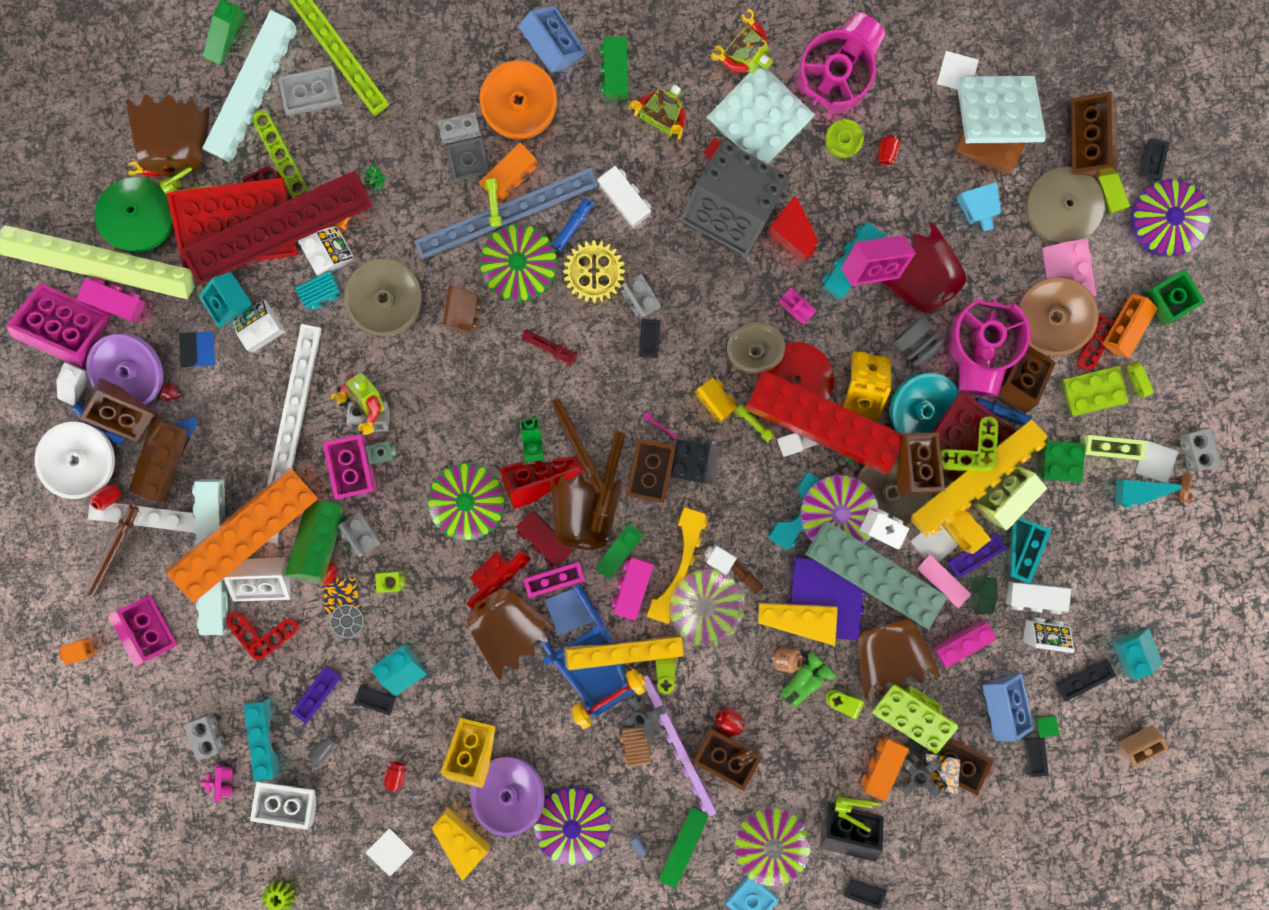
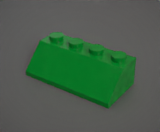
M317 501L304 510L284 575L285 577L324 584L338 535V525L341 523L344 514L341 504Z

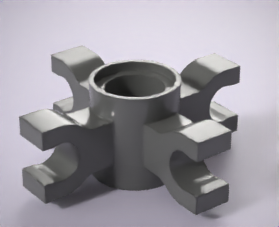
M635 693L634 697L627 699L634 708L635 713H631L628 718H624L622 721L625 727L634 724L637 728L644 729L647 741L653 740L654 736L661 733L653 720L659 719L660 715L666 713L663 705L654 708L650 704H645L643 694L638 695Z
M908 755L902 765L912 773L911 781L904 786L902 792L908 796L916 787H925L936 798L942 789L931 778L932 773L942 762L936 757L927 766H918ZM917 773H923L926 776V780H920Z

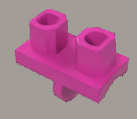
M792 287L778 301L802 325L817 311Z
M215 763L214 779H212V773L209 772L206 773V779L200 780V786L205 787V793H211V787L214 786V802H220V798L231 797L232 785H221V779H232L233 769L230 766H222L221 763Z

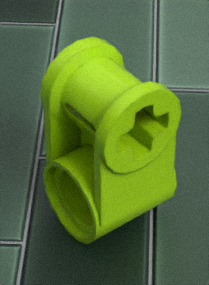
M675 657L656 660L658 690L663 694H670L675 687ZM664 680H668V683H671L666 689H664L663 685H660L664 683Z
M835 689L828 691L825 696V700L831 708L854 719H858L865 702L855 696L847 695ZM833 698H839L838 702L832 701Z

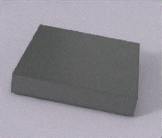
M482 136L445 145L454 184L485 177L491 171Z

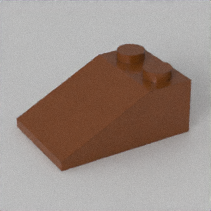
M963 133L955 152L1008 175L1015 169L1026 142L966 143Z

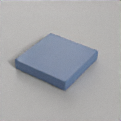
M574 588L545 599L558 636L594 622L591 616L587 615L588 611L580 598H577L578 595Z

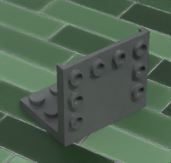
M723 140L698 180L680 221L747 257L791 177Z

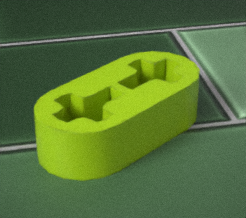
M1136 361L1127 365V372L1138 395L1141 398H1145L1153 394L1152 385L1141 363Z

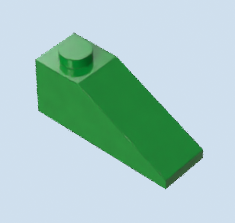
M227 0L219 1L212 16L203 53L204 58L222 65L246 15L239 6Z
M628 523L594 569L610 580L643 538L644 534Z

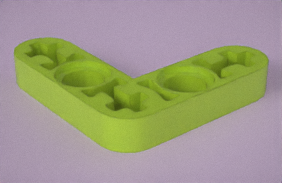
M990 416L981 420L978 451L942 450L943 469L978 472L992 471L996 465L997 420ZM987 423H991L992 426L990 434H986ZM985 440H990L994 445L991 448H985L982 443ZM985 454H989V465H984ZM945 456L949 458L948 463H944L943 459ZM955 456H958L957 464H955ZM963 457H970L972 462L969 465H964L961 463V459Z

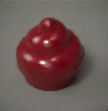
M173 383L163 384L160 398L164 399V401L170 402L177 399V397H181L180 391L177 390Z

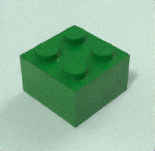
M1186 269L1172 274L1143 292L1158 308L1156 315L1162 325L1174 322L1206 303Z
M1045 441L1046 446L1038 453L1037 477L1043 480L1083 483L1086 444Z

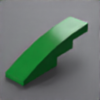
M690 807L685 822L681 826L675 843L672 844L658 878L659 882L676 889L709 817L708 814Z

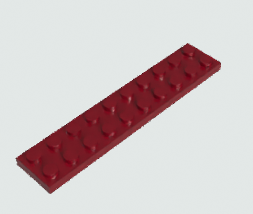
M354 170L185 247L180 251L198 285H201L214 277L228 273L373 207V204L357 171Z

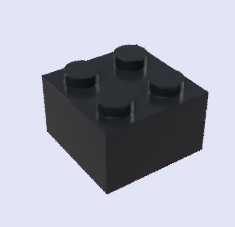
M677 439L671 477L715 485L722 447Z

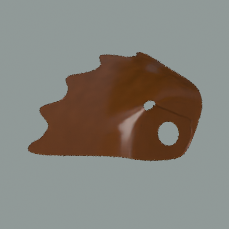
M145 94L139 106L134 105L130 99H127V112L132 138L140 164L152 172L167 177L175 176L189 167L192 168L190 172L195 171L203 157L204 149L202 148L206 140L210 114L209 107H206L203 112H199L193 99H189L182 106L177 104L171 95H167L162 102L155 103L148 94ZM167 156H172L174 160H167L166 158ZM172 166L176 170L174 172H165L163 168Z
M562 474L557 486L553 478H551L554 529L559 543L563 546L583 550H597L606 546L620 494V479L612 485L606 510L607 517L604 516L601 532L598 533L590 531L594 517L592 511H595L600 493H596L593 485L588 484L581 474L577 476L573 483H568ZM575 536H579L580 540H575ZM579 544H587L591 547H582Z
M500 589L479 601L473 607L467 619L469 630L499 680H502L504 666L518 670V659L521 655L535 656L534 644L537 640L548 642L545 628L555 630L546 619L522 598L507 589ZM489 601L484 608L479 609L483 602ZM493 605L496 606L494 610H490Z
M905 619L864 631L859 635L858 655L865 699L868 698L871 687H874L882 695L887 683H893L903 688L906 678L910 676L923 683L925 671H930L940 678L938 668L918 628L911 620Z

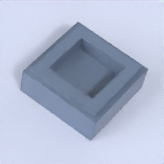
M634 833L630 836V843L639 857L642 858L646 855V847L639 835Z

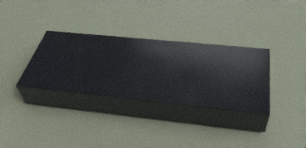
M1105 658L1055 683V686L1062 700L1066 702L1116 677V674L1109 660Z

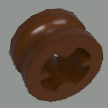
M750 748L735 754L736 759H739L738 764L740 766L748 764L755 759L754 755H751L752 751Z

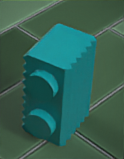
M330 270L295 287L303 306L312 311L321 308L322 303L326 301L333 302L340 298L339 295L343 294L334 273Z

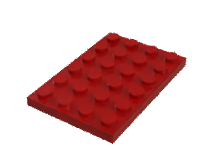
M284 177L166 192L182 267L190 269L180 251L181 249L288 201ZM297 242L254 261L298 256Z

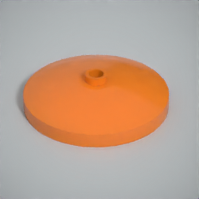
M516 60L506 62L493 69L484 80L480 91L481 111L488 125L498 134L515 140L528 139L544 131L553 120L557 109L556 89L549 75L539 66L527 61Z

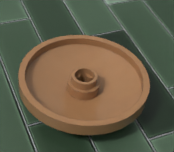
M1050 278L1037 283L1026 292L1019 304V308L1024 312L1030 326L1029 346L1043 354L1059 356L1077 351L1091 339L1098 325L1099 311L1093 294L1083 284L1069 278Z

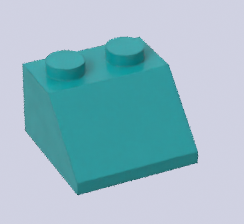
M232 272L212 278L198 296L218 328H222L233 321L234 318L247 311L252 305L249 297L244 293L239 281Z
M1148 627L1112 641L1126 677L1134 681L1153 674L1163 664Z
M407 643L370 668L381 685L395 696L427 675V672Z

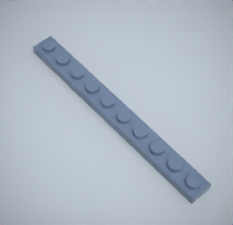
M589 168L499 205L498 213L501 216L502 226L490 227L489 217H491V211L487 210L417 239L414 243L423 260L599 186L592 169Z

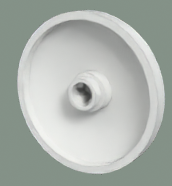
M66 422L51 428L41 438L35 453V468L43 485L57 496L68 499L86 498L104 487L109 482L115 466L114 450L107 436L95 426L83 422Z

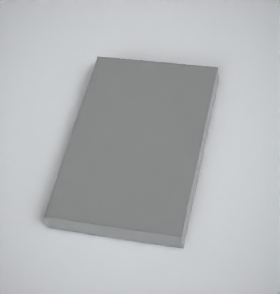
M334 65L278 77L286 116L343 105Z

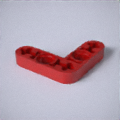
M1099 314L1097 328L1078 356L1077 365L1079 368L1089 370L1097 365L1106 347L1103 345V342L1114 325L1111 319ZM1106 323V327L1108 328V330L1103 331L1101 336L1096 335V333L1100 334L1102 332L1103 327L1101 325ZM1093 339L1100 341V348L1097 350L1091 346ZM1090 352L1096 353V355H1091L1089 358L1091 364L1085 365L1086 362L1083 359L1088 358Z
M231 613L226 619L228 628L255 660L267 657L299 630L298 621L288 618L261 637L243 613ZM239 617V624L234 625L232 623L234 621V618ZM292 623L293 632L289 630L283 634L281 631L287 628V624ZM242 626H246V628H243L240 631H238V629H240ZM245 631L252 633L251 641H246L243 638ZM272 634L279 636L278 644L271 643L270 636ZM265 644L268 646L262 651V654H256L257 648Z

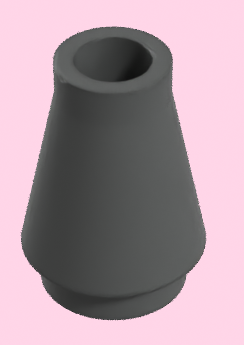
M328 736L310 749V753L307 756L313 763L320 765V763H324L336 742Z

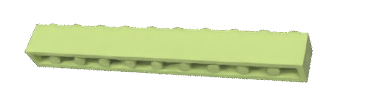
M4 225L0 230V254L184 299H188L195 287L193 273L190 269Z

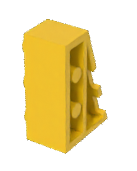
M960 510L955 514L957 517L951 523L947 524L945 522L943 524L962 551L973 554L991 540L982 527L972 518L973 516L968 510L964 512Z
M449 808L441 814L432 827L441 846L463 881L488 853L490 844Z

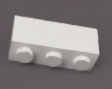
M614 166L597 179V183L630 226L635 228L651 215L650 208L652 207L645 198L643 200L640 198L638 188L633 183L629 184L626 180L628 176L623 169L620 168L618 170Z
M1008 581L1006 604L1011 605V609L1023 610L1024 607L1031 608L1030 611L1043 612V609L1050 610L1052 614H1062V611L1069 612L1071 589L1061 586Z

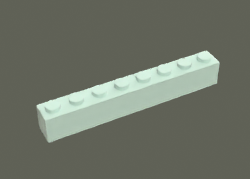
M270 10L202 148L208 153L228 163L236 156V148L239 142L243 141L245 130L252 123L253 114L256 108L261 105L264 92L270 87V79L273 73L277 72L279 61L286 54L290 39H293L296 34V25L292 20Z
M200 479L194 482L192 487V494L195 496L193 514L196 518V523H194L193 527L194 534H196L194 546L225 521L224 479ZM224 578L196 601V609L199 614L196 626L199 629V635H223L229 630L226 624L228 617V593Z

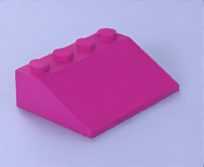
M39 283L6 327L12 338L83 368L91 348L101 337L110 313L77 300L75 297L43 283Z

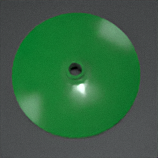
M130 177L113 183L101 194L95 207V223L99 233L110 245L124 252L140 253L149 251L164 242L174 227L167 195L158 183L146 178Z

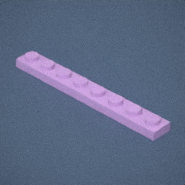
M648 672L642 674L646 680L645 686L650 696L647 699L649 704L654 708L664 706ZM666 710V713L660 715V718L657 720L660 726H665L667 730L665 736L669 744L673 742L676 748L673 752L677 760H682L684 764L682 770L686 778L690 777L692 781L690 786L694 794H698L701 799L699 801L703 812L707 811L710 817L716 814L715 806Z

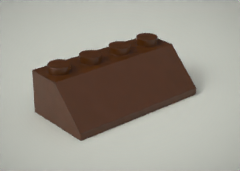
M1112 91L1071 98L1072 174L1086 176L1118 174L1117 98Z
M155 417L152 418L129 487L130 491L155 502L167 501L190 429Z

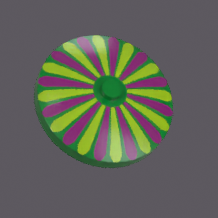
M515 224L503 227L489 237L482 249L480 268L486 284L494 293L506 300L523 302L540 296L549 288L556 274L557 257L550 240L541 231L528 225Z
M471 463L454 465L444 470L434 480L428 496L429 512L436 526L445 534L461 540L480 538L492 531L500 522L505 509L504 490L498 478L485 467Z

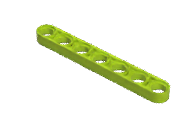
M257 111L253 116V123L281 177H284L285 184L292 198L310 191L272 118L265 111ZM260 116L267 117V123L265 125L258 124V118ZM269 133L276 134L274 142L267 141ZM280 149L284 150V158L277 159L275 156L276 152ZM288 166L294 168V173L291 176H286L284 173L285 168ZM297 183H301L303 186V190L300 193L293 191V187Z

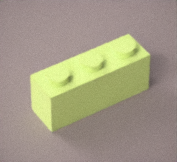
M1080 435L1079 443L1086 444L1085 455L1129 460L1145 459L1146 441Z

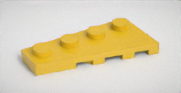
M759 603L758 623L835 646L837 607Z

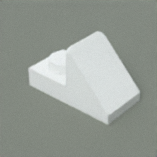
M795 432L777 439L783 457L818 444Z

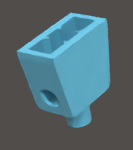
M997 182L963 192L957 196V200L970 224L980 222L983 232L994 229L992 218L1001 213Z

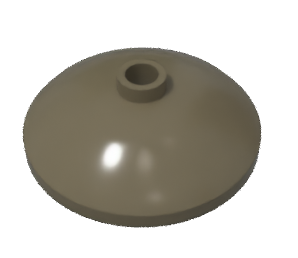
M750 323L741 326L730 336L727 343V353L731 363L739 370L747 373H762L763 370L768 371L774 368L782 360L785 353V341L782 334L775 327L765 323Z

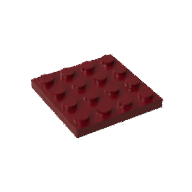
M959 391L931 433H939L941 451H978L980 422L983 418L990 416L998 422L997 447L1017 431L965 392ZM987 423L986 434H990L992 426L991 423ZM985 440L982 443L985 448H991L994 445L990 440ZM948 456L944 457V463H948ZM955 456V464H957L958 456ZM963 457L961 459V463L964 465H969L972 462L970 457ZM943 469V474L952 481L957 480L967 472Z

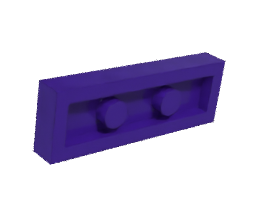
M998 532L989 536L991 540L975 553L971 554L963 551L947 561L956 578H961L1008 549Z
M326 665L291 713L307 724L342 676Z

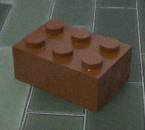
M638 439L626 496L664 503L676 446Z
M709 725L692 756L693 764L742 791L747 787L762 759L760 751L734 737L727 736L712 725ZM750 748L752 751L751 755H754L755 759L748 764L740 766L738 764L739 759H736L735 754Z

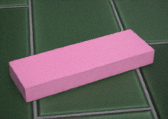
M930 554L916 567L957 608L970 597L971 593Z

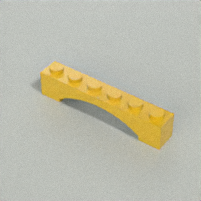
M683 507L678 521V526L682 527L683 532L681 562L669 586L659 596L652 597L647 617L669 624L671 616L677 612L670 611V607L676 604L671 602V598L674 596L682 598L676 595L674 590L676 588L681 589V581L687 583V576L689 575L687 573L688 566L693 565L696 556L693 555L695 547L699 548L702 539L699 534L701 529L705 530L708 519L705 518V513Z
M673 634L625 643L564 647L565 666L568 670L682 657V637Z

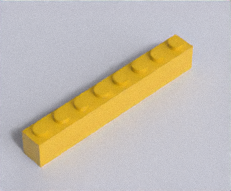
M1030 420L997 447L996 465L992 471L965 472L945 488V491L940 492L915 512L911 517V521L925 537H928L930 534L932 536L936 535L942 529L941 525L945 522L949 524L957 517L955 515L957 512L967 510L972 505L970 503L975 498L979 500L987 493L985 491L990 486L994 488L1002 481L1000 479L1002 476L1012 474L1017 469L1015 466L1018 463L1024 464L1031 458L1030 454L1033 451L1039 452L1046 446L1045 441L1048 436L1033 420ZM989 454L985 456L984 465H989Z

